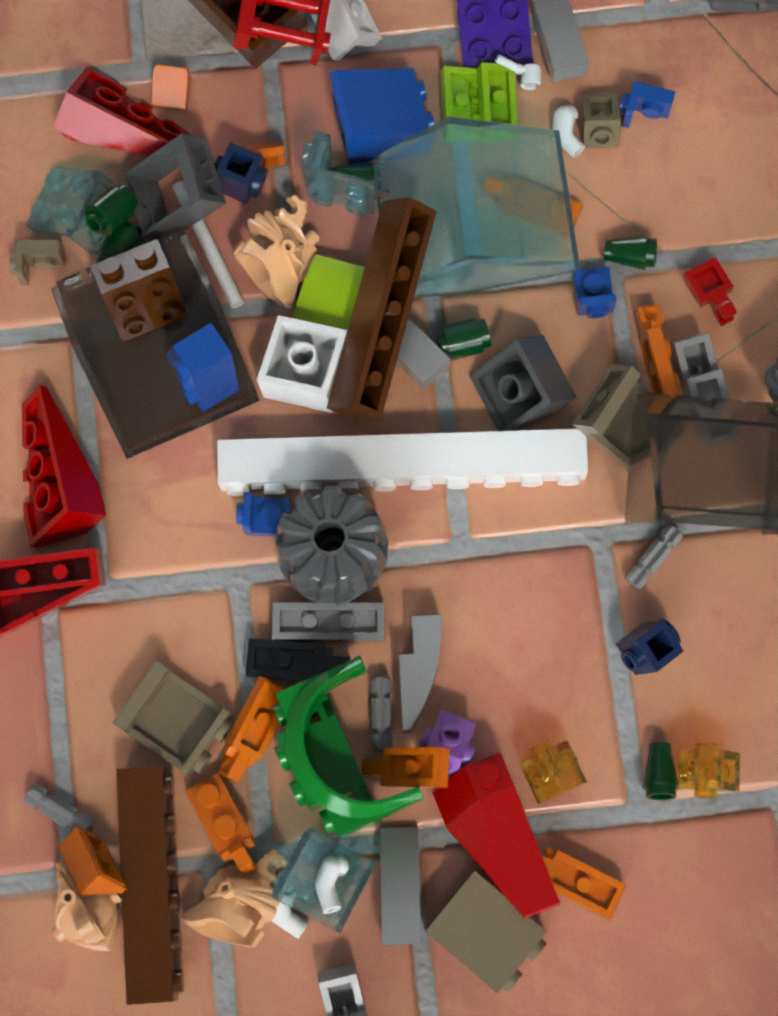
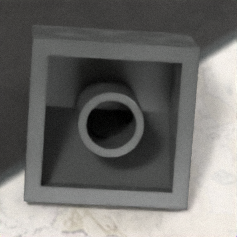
M544 335L516 339L470 375L498 431L523 430L552 416L577 398Z

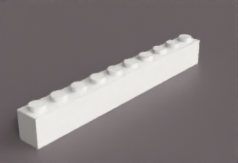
M578 429L217 440L218 485L221 491H227V495L244 496V493L249 492V490H264V494L281 495L286 493V489H300L301 493L308 491L310 494L321 493L322 488L326 485L340 486L341 490L345 493L357 492L359 487L374 486L375 491L380 492L393 491L396 489V486L410 485L412 490H429L433 488L432 485L447 484L449 489H465L469 487L470 483H484L486 488H502L506 486V482H521L523 487H537L543 485V481H557L560 486L578 485L580 480H585L588 474L587 437Z

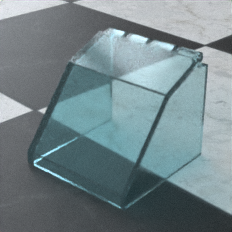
M449 116L377 155L379 164L372 166L375 191L388 192V196L376 197L379 214L383 201L410 197L437 211L414 298L460 295L571 274L580 270L559 130Z

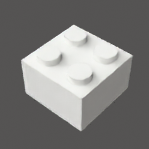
M278 315L257 377L263 397L333 413L332 410L327 409L348 330Z

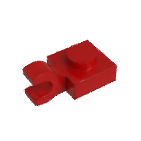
M716 257L684 273L683 279L700 308L710 303L714 315L721 326L734 321L733 315L737 313V310L727 294L732 292L734 286Z

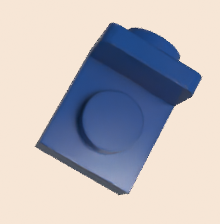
M634 81L631 94L624 92L622 97L620 114L625 115L622 127L629 128L633 111L641 112L648 118L658 119L662 117L668 119L676 91Z
M610 268L574 270L573 282L578 316L587 315L588 318L597 319L607 316L609 312H613L616 305V295L612 291Z
M245 492L244 502H238L237 524H242L245 535L277 537L278 523L282 513L288 514L291 510V499L254 497L253 493Z

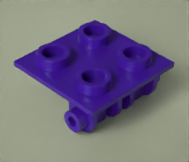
M457 0V20L460 26L463 67L478 68L481 62L498 64L495 62L498 54L517 64H533L528 0Z

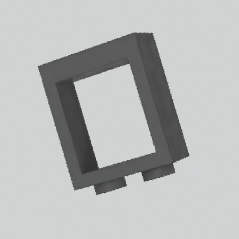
M181 133L124 173L128 187L135 194L138 201L135 212L143 238L169 241L226 204L207 138ZM180 167L190 201L168 215L158 181Z

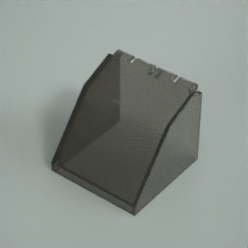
M175 230L156 238L168 261L187 309V315L177 321L124 341L117 332L90 267L86 270L92 280L91 282L85 284L81 273L77 272L56 281L58 286L51 288L71 345L127 459L260 401L213 286L185 231L178 234ZM212 323L232 353L239 391L202 413L196 403L190 405L179 388L181 385L176 377L177 373L165 355L173 345Z
M652 392L637 394L632 412L624 524L671 522L762 530V535H778V405L760 401H747V403H743L742 400L711 398V400H707L705 397L676 394L674 397H671L669 394Z

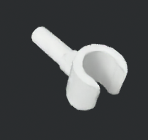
M498 54L495 59L496 63L521 75V88L531 91L536 89V84L541 85L542 71L539 65L517 64Z

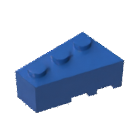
M212 323L176 343L166 353L165 357L177 373L176 377L181 385L179 388L190 405L196 403L202 413L239 391L232 353Z

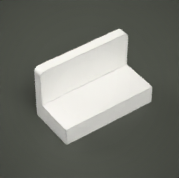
M330 0L325 32L331 33L328 51L333 60H340L355 45L375 46L382 39L364 0ZM311 14L316 25L317 15Z

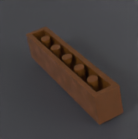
M410 197L386 200L382 203L329 397L327 409L354 420H381L437 213L436 210Z
M164 766L116 769L121 877L126 885V890L122 893L126 1004L177 1001L178 992H184V973L182 968L177 969L176 953L182 952L181 929H175L174 913H180L179 890H173L172 874H178L177 851H171L170 837L176 835L177 832L175 812L169 813V797H174L175 795L173 774H167V768Z

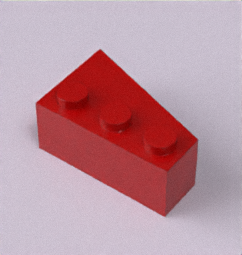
M90 548L0 561V637L106 586L102 549Z

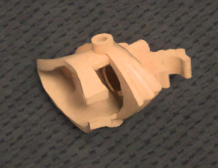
M292 195L286 198V201L291 206L290 214L284 208H279L274 211L275 215L266 210L263 215L257 213L255 214V219H248L247 224L251 238L246 243L239 241L232 252L234 259L262 293L275 303L288 309H295L298 284L304 282L309 267L317 253V248L314 245L320 240L318 234L313 230H309L305 235L301 231L303 220L306 219L305 214L307 213L306 208L308 204L306 201H301L296 195Z
M271 850L268 854H264V857L255 864L258 869L246 876H243L236 864H230L226 868L219 869L217 874L209 879L207 886L203 890L204 899L192 909L181 914L182 920L199 934L213 940L255 948L264 936V933L259 929L263 927L264 923L271 921L275 917L276 909L280 903L278 899L280 890L275 887L280 886L282 881L274 872L280 867L288 869L291 864L283 855H279L276 850Z
M63 861L56 864L57 873H55L58 892L55 905L56 927L52 929L54 936L59 942L67 939L76 945L88 949L111 951L116 932L119 931V902L122 901L121 895L119 893L100 895L80 894L66 863Z

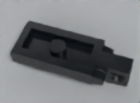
M249 639L245 676L247 678H258L261 676L266 679L302 682L351 660V657L333 656V647H325L319 643Z

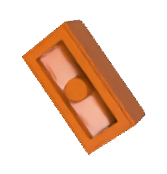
M76 826L61 842L59 849L78 892L82 895L123 893L126 890V885L104 839Z

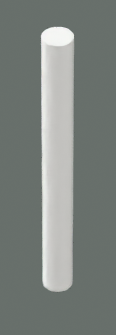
M183 180L176 182L172 188L181 206L190 201ZM201 219L191 227L231 308H238L244 304V300L204 219Z

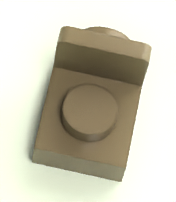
M618 92L582 93L583 144L585 148L617 147L619 145L621 120Z
M16 240L15 253L10 254L11 274H15L21 285H29L30 266L39 270H50L55 265H65V250L59 240Z

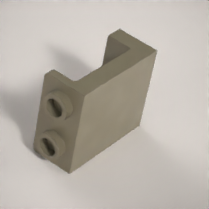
M611 364L573 425L631 475L651 478L663 466L665 456L672 445L681 437L683 428L689 418L684 413L672 412L641 385L638 379L642 374L633 366Z
M155 661L115 718L113 724L192 777L195 771L200 774L210 762L212 754L209 753V750L216 740L223 742L234 726V723L230 721L234 714L172 673L164 665Z
M476 871L470 875L425 930L426 933L496 993L501 988L508 992L521 977L522 973L518 970V967L526 957L533 961L547 944L542 939L547 932L530 917L524 919L506 897Z

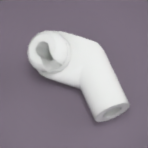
M563 105L554 112L552 136L572 158H575L585 148V145L573 133L575 119L578 118V111L572 105Z
M329 855L324 858L314 882L324 914L334 913L341 909L335 883L337 877L344 876L349 869L348 861L343 855L335 857Z
M282 882L280 886L275 887L280 890L278 898L280 903L276 909L277 913L271 921L299 939L309 923L291 912L289 899L293 891L287 883Z

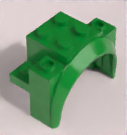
M360 655L275 693L279 703L273 705L281 726L286 725L285 732L276 735L280 745L274 747V750L282 768L285 771L292 770L296 779L289 783L296 801L300 806L307 805L311 811L321 807L325 808V810L319 812L328 834L335 831L338 838H342L366 826L376 825L382 822V819L424 800L419 787L374 801L327 697V694L337 686L367 673ZM320 716L321 721L309 725L311 717ZM353 793L356 799H352L346 796Z

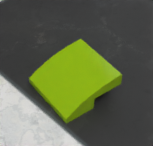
M481 62L478 68L442 67L440 70L443 137H489L517 133L515 73L500 64Z
M316 254L303 282L293 318L348 330L365 267Z

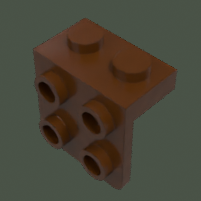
M158 239L90 266L102 298L122 340H130L184 318L187 315V309Z

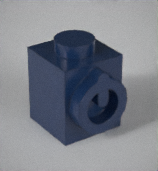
M230 142L224 156L219 155L215 161V168L223 194L245 204L248 203L251 196L257 198L263 189L269 171L267 168L262 167L263 156Z
M665 619L642 623L616 643L621 652L622 662L635 675L658 672L684 651L680 646L681 640L677 630Z

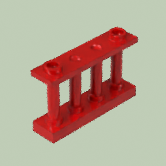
M241 0L233 47L247 50L250 38L257 39L258 36L312 47L309 64L316 66L320 54H327L331 33L325 32L330 0ZM263 3L315 14L317 15L315 32L312 33L263 22L261 17L255 16L256 5L263 6Z

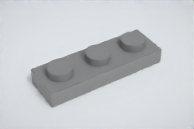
M273 602L272 640L291 642H385V602H350L338 606L335 603Z

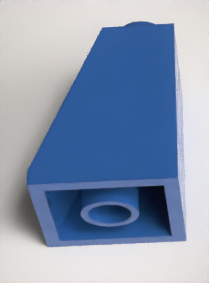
M414 68L335 70L329 72L333 106L348 164L375 160L430 147V133L436 132L434 119L431 111L425 113L423 101H427L426 89L423 80L417 81Z

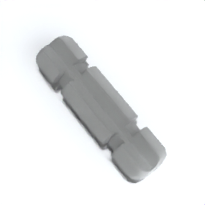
M666 525L658 536L659 539H655L637 562L638 566L634 565L627 573L625 579L636 589H641L650 578L649 574H654L670 554V548H675L682 539L683 534L673 525Z
M374 677L371 679V694H374V698H371L372 730L375 732V734H372V748L376 751H383L384 748L393 747L392 734L389 733V729H392L391 698H389V694H391V680L389 677Z
M34 784L27 791L24 802L35 810L38 807L41 808L40 813L65 829L68 826L71 827L70 832L76 826L91 832L95 824L94 819L84 813L81 815L77 814V808L55 794L47 795L49 791L39 784Z

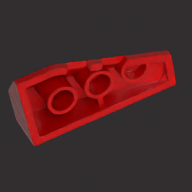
M89 67L83 70L66 92L52 127L73 141L149 156L181 133L191 135L172 120L158 119L152 113L153 107L145 101L137 104L125 95L127 88Z
M39 385L22 403V446L25 449H29L27 469L23 470V482L29 483L30 502L23 503V514L30 547L33 548L87 534L106 516L105 503L102 499L97 479L46 386Z
M500 752L465 765L448 779V788H438L433 792L446 829L460 842L469 853V856L491 878L494 885L524 919L560 905L557 893Z

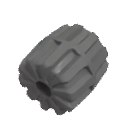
M326 485L322 493L311 495L308 491H305L297 496L296 505L289 513H282L277 527L275 551L279 568L289 585L311 602L335 603L338 606L350 603L351 600L363 593L368 595L376 586L387 562L388 538L383 522L367 499L359 493L353 495L345 493L341 490L340 486ZM330 547H339L335 551H326Z

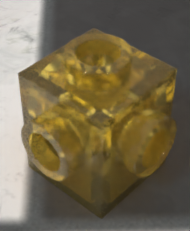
M551 740L544 741L530 748L532 756L519 762L525 779L538 804L560 796L587 782L568 740L553 745Z
M695 743V750H680L678 766L679 789L694 791V798L717 799L718 792H739L740 753L719 750L718 744Z

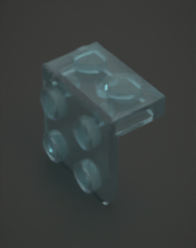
M316 131L313 142L306 143L302 155V163L306 164L304 177L308 198H312L313 202L322 206H332V204L346 207V210L356 215L374 214L377 208L376 184L370 180L328 170V167H332L333 164L330 134Z
M56 166L52 168L46 177L43 189L31 210L27 227L33 232L69 237L90 254L99 255L97 251L106 236L97 234L88 227L85 221V207L111 186L116 187L117 184L101 171Z
M307 828L303 835L295 842L293 854L285 869L277 876L272 897L340 933L376 863L340 845L318 831ZM329 855L334 857L343 855L348 861L349 869L344 876H338L335 883L341 909L334 913L324 914L314 882L324 858Z

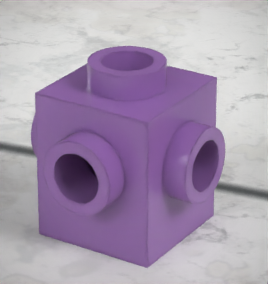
M441 710L434 728L426 727L419 747L449 748L448 776L452 777L459 771L461 765L470 764L476 748L475 745L470 744V740L477 723Z

